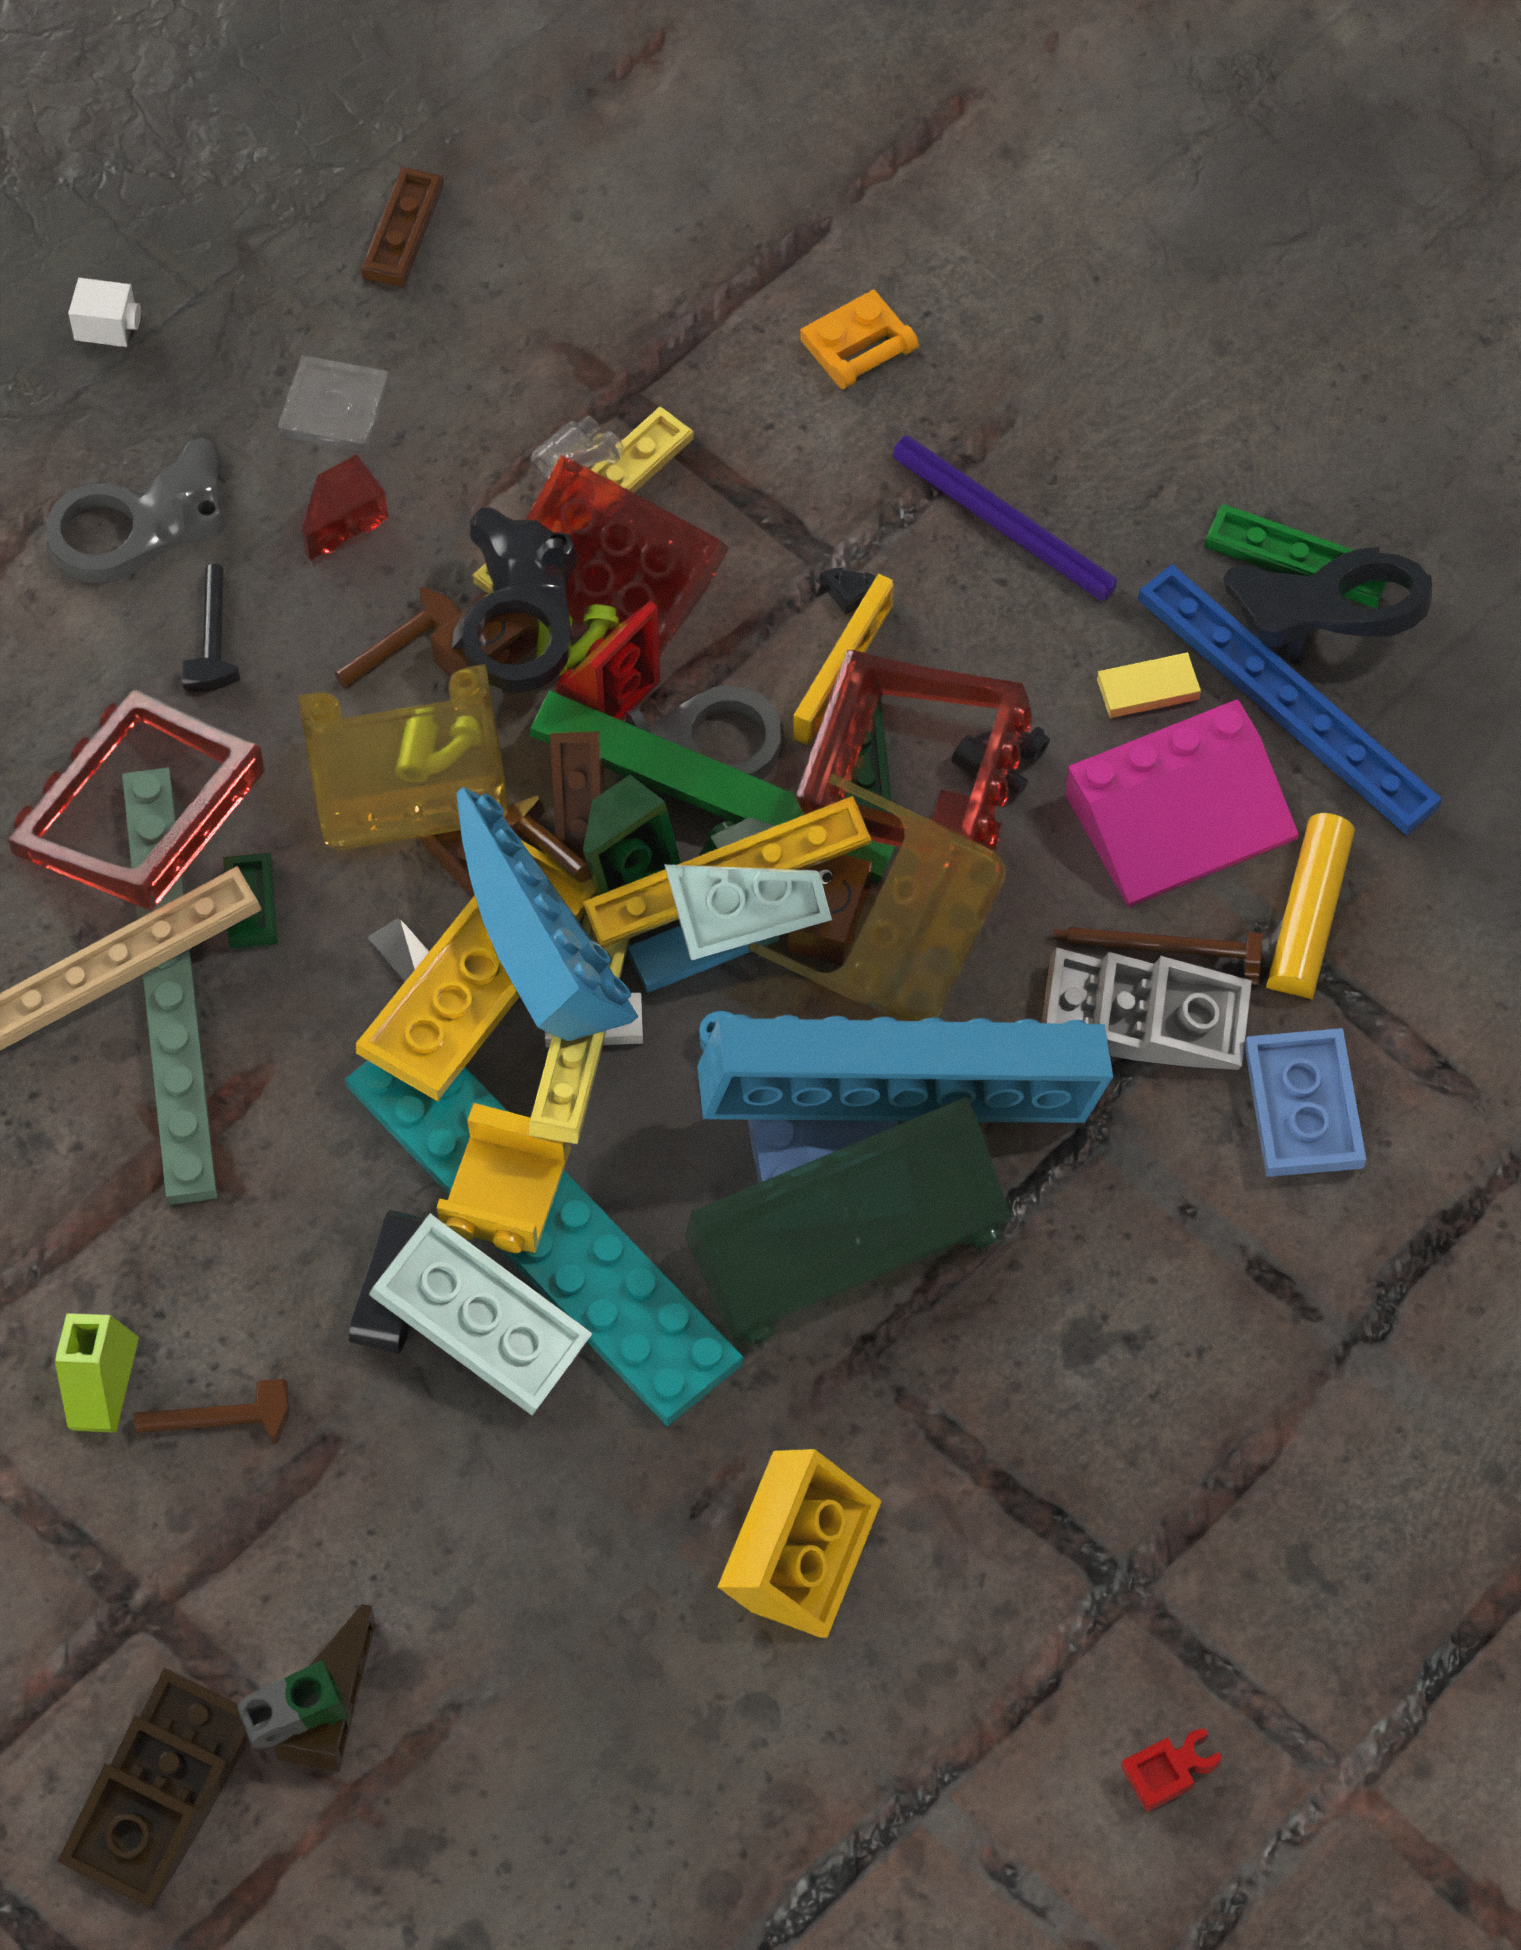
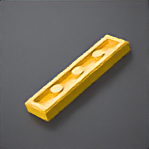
M878 574L794 713V740L805 745H809L814 740L834 706V699L839 698L893 607L894 584L892 579Z

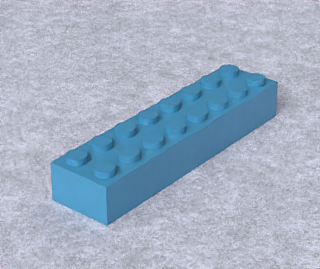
M737 1014L726 1018H718L697 1065L703 1119L1085 1123L1113 1078L1105 1024H1087L1082 1020H1070L1064 1023H1040L1034 1019H1024L1015 1023L992 1022L985 1018L973 1019L968 1022H945L940 1018H926L920 1021H897L892 1017H879L873 1020H848L842 1016H831L823 1020L799 1019L793 1015L779 1016L775 1019H751L747 1015Z

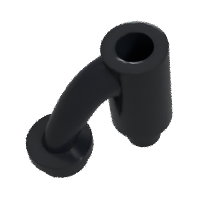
M1040 727L1034 728L1031 733L993 730L980 733L975 737L967 735L955 749L951 762L994 790L1001 792L1006 788L1019 796L1026 788L1028 779L1015 772L1017 765L994 749L1019 748V756L1025 760L1030 758L1036 762L1046 751L1050 738L1044 734V730Z

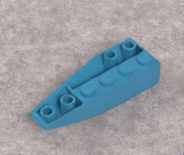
M462 787L456 793L461 836L470 881L481 917L500 962L537 1027L563 1040L572 1041L632 1023L638 1018V1015L628 1000L631 997V992L611 971L609 967L611 958L608 953L588 935L523 845L521 839L503 817L504 810L501 805L489 794L484 793L480 796Z

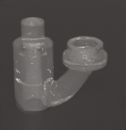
M587 415L579 423L573 420L569 421L532 451L530 459L540 474L546 478H551L557 472L576 471L604 460L614 465L620 460V455L624 453V446L614 433L606 431L604 434L598 433L592 439L594 446L589 447L591 445L589 437L599 430V426L594 418Z

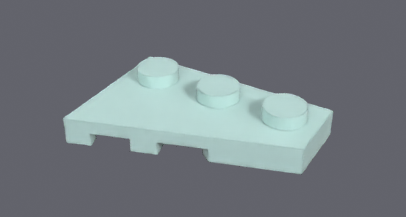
M664 865L691 960L832 920L818 871Z

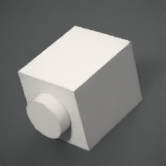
M78 278L68 313L74 340L127 347L131 330L138 329L141 318V306L139 303L134 302L131 284Z

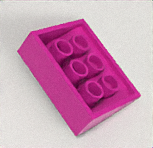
M1238 699L1068 766L1065 796L1128 908L1298 840L1299 837L1261 737Z

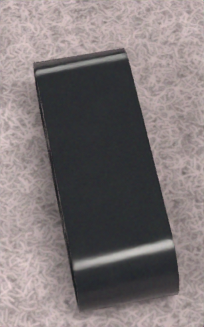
M388 1210L352 1316L349 1331L350 1343L396 1354L401 1353L410 1330V1325L368 1294L426 1218Z

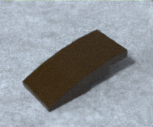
M163 1668L141 1716L134 1715L111 1764H104L57 1862L149 1909H153L208 1817L249 1739L237 1706L239 1703L170 1669Z

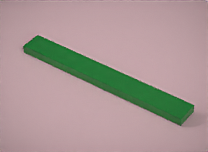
M550 690L530 728L529 736L550 745V734L552 732L600 731L602 767L626 777L631 775L642 784L735 823L751 817L777 826L825 807ZM865 824L871 838V844L844 855L871 861V880L880 883L899 837Z

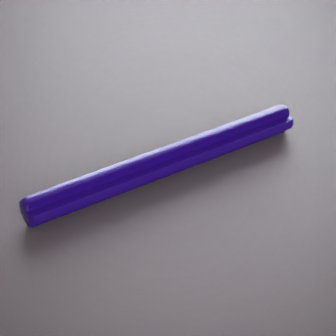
M904 436L893 449L894 459L1102 601L1107 600L1113 594L1117 587L1116 577L912 437Z

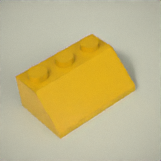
M815 1449L773 1451L718 1588L752 1613L820 1638H828L882 1500Z

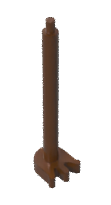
M1069 927V931L1054 929V939L1068 940V944L1246 959L1244 979L1252 980L1251 985L1258 986L1263 933L1248 932V942H1235Z

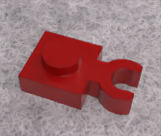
M1206 1729L1192 1731L1186 1737L1183 1747L1175 1750L1170 1739L1167 1737L1122 1760L1121 1769L1146 1812L1192 1790L1195 1782L1190 1775L1191 1772L1208 1774L1218 1768L1222 1759L1219 1752L1208 1758H1202L1194 1751L1195 1746L1207 1740L1208 1733Z

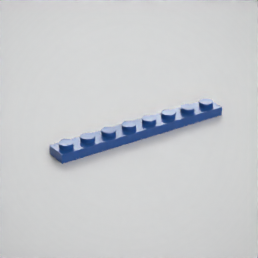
M1173 564L1139 590L1138 601L1406 836L1440 808L1442 798L1270 648L1263 645L1254 634Z

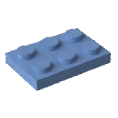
M1343 1028L1247 1036L1244 1047L1266 1177L1364 1169L1366 1154Z

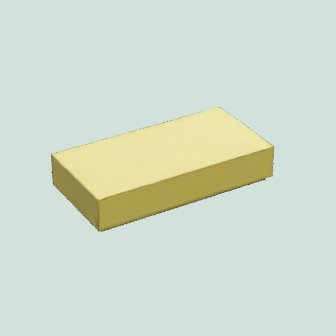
M1188 653L1098 671L1097 676L1109 718L1200 700L1201 690Z

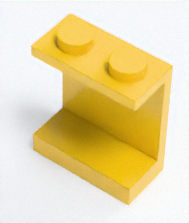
M473 1103L467 1120L470 1138L448 1200L439 1199L437 1204L438 1220L465 1240H472L474 1237L493 1242L497 1248L510 1253H519L521 1250L536 1253L571 1150L570 1143L528 1136L530 1117Z

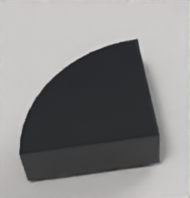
M833 568L820 573V583L845 615L859 607L876 578L868 572L862 574L853 571H843V568Z

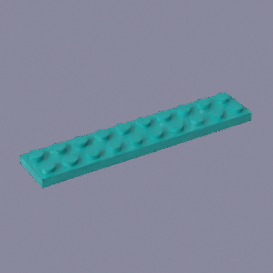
M369 1061L345 1078L346 1087L448 1195H450L470 1138L467 1120L473 1103L507 1111L466 1067H464L438 1102ZM563 1171L536 1253L523 1250L519 1253H510L501 1250L549 1302L592 1333L587 1343L667 1427L743 1365V1356L565 1171Z

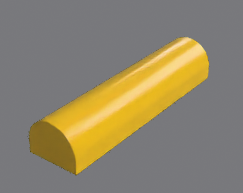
M1319 813L1311 816L1308 820L1266 984L1267 989L1308 999L1314 998L1355 833L1352 823L1341 816Z

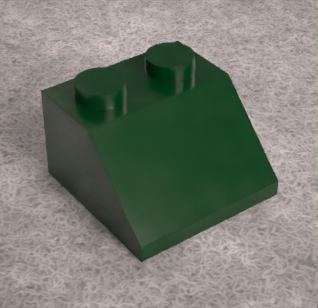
M627 776L592 800L583 850L596 896L665 870L664 865H678L681 863L665 801L633 776Z

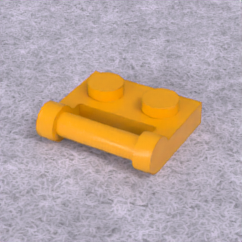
M874 289L800 329L801 342L841 389H846L855 384L856 377L900 353L907 355L919 348V341L913 329L900 321ZM886 336L890 338L848 362L844 360Z

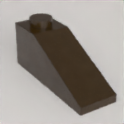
M361 1604L310 1664L312 1665L323 1660L335 1678L349 1717L332 1725L325 1722L298 1735L295 1733L287 1740L274 1745L278 1760L340 1772L376 1625L371 1605Z

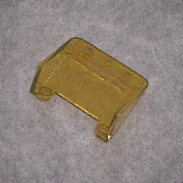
M486 664L463 668L451 676L449 682L450 701L342 718L338 700L329 693L315 692L298 695L320 831L327 845L335 849L345 850L459 831L461 828L456 793L462 787L480 796L484 793L489 794L503 808V817L507 815L509 799Z

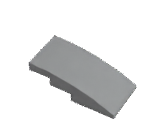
M1056 948L1050 956L1041 1023H1064L1070 1020H1082L1087 1024H1105L1109 1054L1113 1057L1185 1067L1239 1070L1243 1063L1252 980L1160 956L1155 964L1112 952H1108L1101 960Z

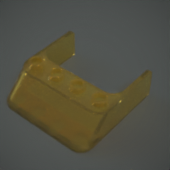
M832 774L828 781L830 784L874 804L900 819L904 826L905 837L891 870L847 961L835 972L824 974L759 942L751 943L748 949L897 1021H920L926 1018H938L1003 885L1006 875L1005 864L1001 857L993 850Z

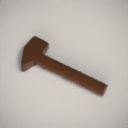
M425 587L419 588L423 610L336 671L335 676L343 687H348L427 629L433 627L436 630L443 621L450 618L454 619L462 611L449 597Z
M539 796L531 797L504 809L503 817L519 838L523 836L528 838L578 882L583 883L591 878L588 864L538 823V820L546 811Z
M273 1379L256 1382V1403L135 1412V1432L262 1423L271 1442L277 1444L289 1416L287 1380Z

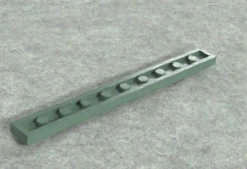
M169 767L122 774L137 920L184 895L172 778ZM188 949L143 974L165 1192L168 1205L218 1198L191 951Z

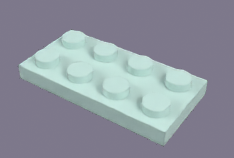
M432 1214L428 1215L368 1294L530 1415L534 1414L592 1335L590 1331Z

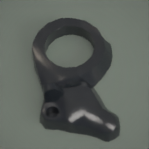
M481 508L470 520V538L484 555L487 570L493 583V590L477 600L460 617L453 632L451 649L462 648L467 666L482 682L502 689V693L518 694L539 689L559 676L571 654L572 630L566 590L568 579L578 560V553L570 534L553 532L536 520H513L494 508ZM511 612L527 613L540 619L549 629L551 635L550 644L542 655L531 662L520 665L502 664L491 659L480 647L479 635L486 624L499 615Z
M1380 546L1357 549L1342 554L1324 565L1312 576L1263 571L1256 566L1245 565L1229 569L1223 578L1226 592L1240 603L1250 629L1258 633L1263 645L1280 647L1289 643L1291 664H1303L1305 639L1315 629L1365 637L1397 635L1415 627L1427 616L1432 602L1431 574L1427 575L1417 562L1401 555L1380 553ZM1374 581L1394 582L1404 586L1410 592L1401 602L1389 607L1376 609L1360 608L1347 603L1343 599V595L1353 587Z

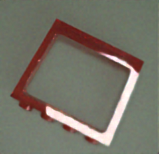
M847 650L796 794V799L803 814L811 813L844 800L870 721L880 697L892 695L996 708L999 710L962 824L959 828L947 829L857 804L871 841L978 865L984 844H992L995 840L996 821L993 816L996 806H1005L1008 799V783L1005 779L1008 769H1016L1019 765L1020 747L1017 742L1019 733L1028 732L1031 727L1032 712L1023 683L918 666L855 650Z
M133 689L120 706L112 703L105 709L99 722L101 729L92 740L83 737L76 744L71 755L73 762L63 774L55 771L49 776L43 787L44 797L37 806L33 808L28 805L19 812L14 822V829L16 831L8 841L12 854L153 911L265 770L261 747L211 727ZM139 722L147 723L222 763L213 777L137 868L127 869L41 839L42 835L129 730Z

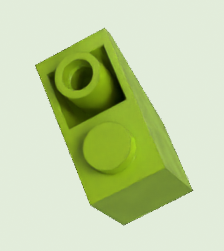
M66 1313L55 1358V1366L67 1427L72 1431L117 1432L139 1337L111 1315Z

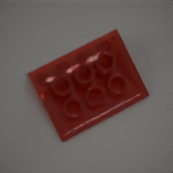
M562 454L526 520L538 521L553 532L567 533L572 537L578 553V560L567 583L566 593L569 616L585 625L584 615L588 614L589 606L606 605L616 609L619 625L651 601L658 606L660 656L708 589L729 550V547L720 539ZM615 628L608 629L604 636L607 637Z

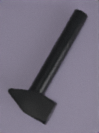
M209 564L205 567L203 658L183 660L182 684L184 690L214 691L240 680L238 666L221 661L224 568L219 564Z

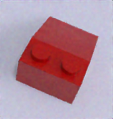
M649 601L619 624L605 639L599 638L588 650L586 658L575 669H568L560 677L556 685V693L623 721L627 716V712L633 710L661 682L658 606Z

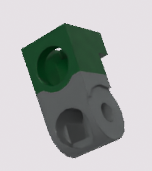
M323 1660L248 1695L237 1706L251 1746L255 1749L277 1745L295 1733L298 1735L325 1722L332 1725L349 1717L335 1678Z

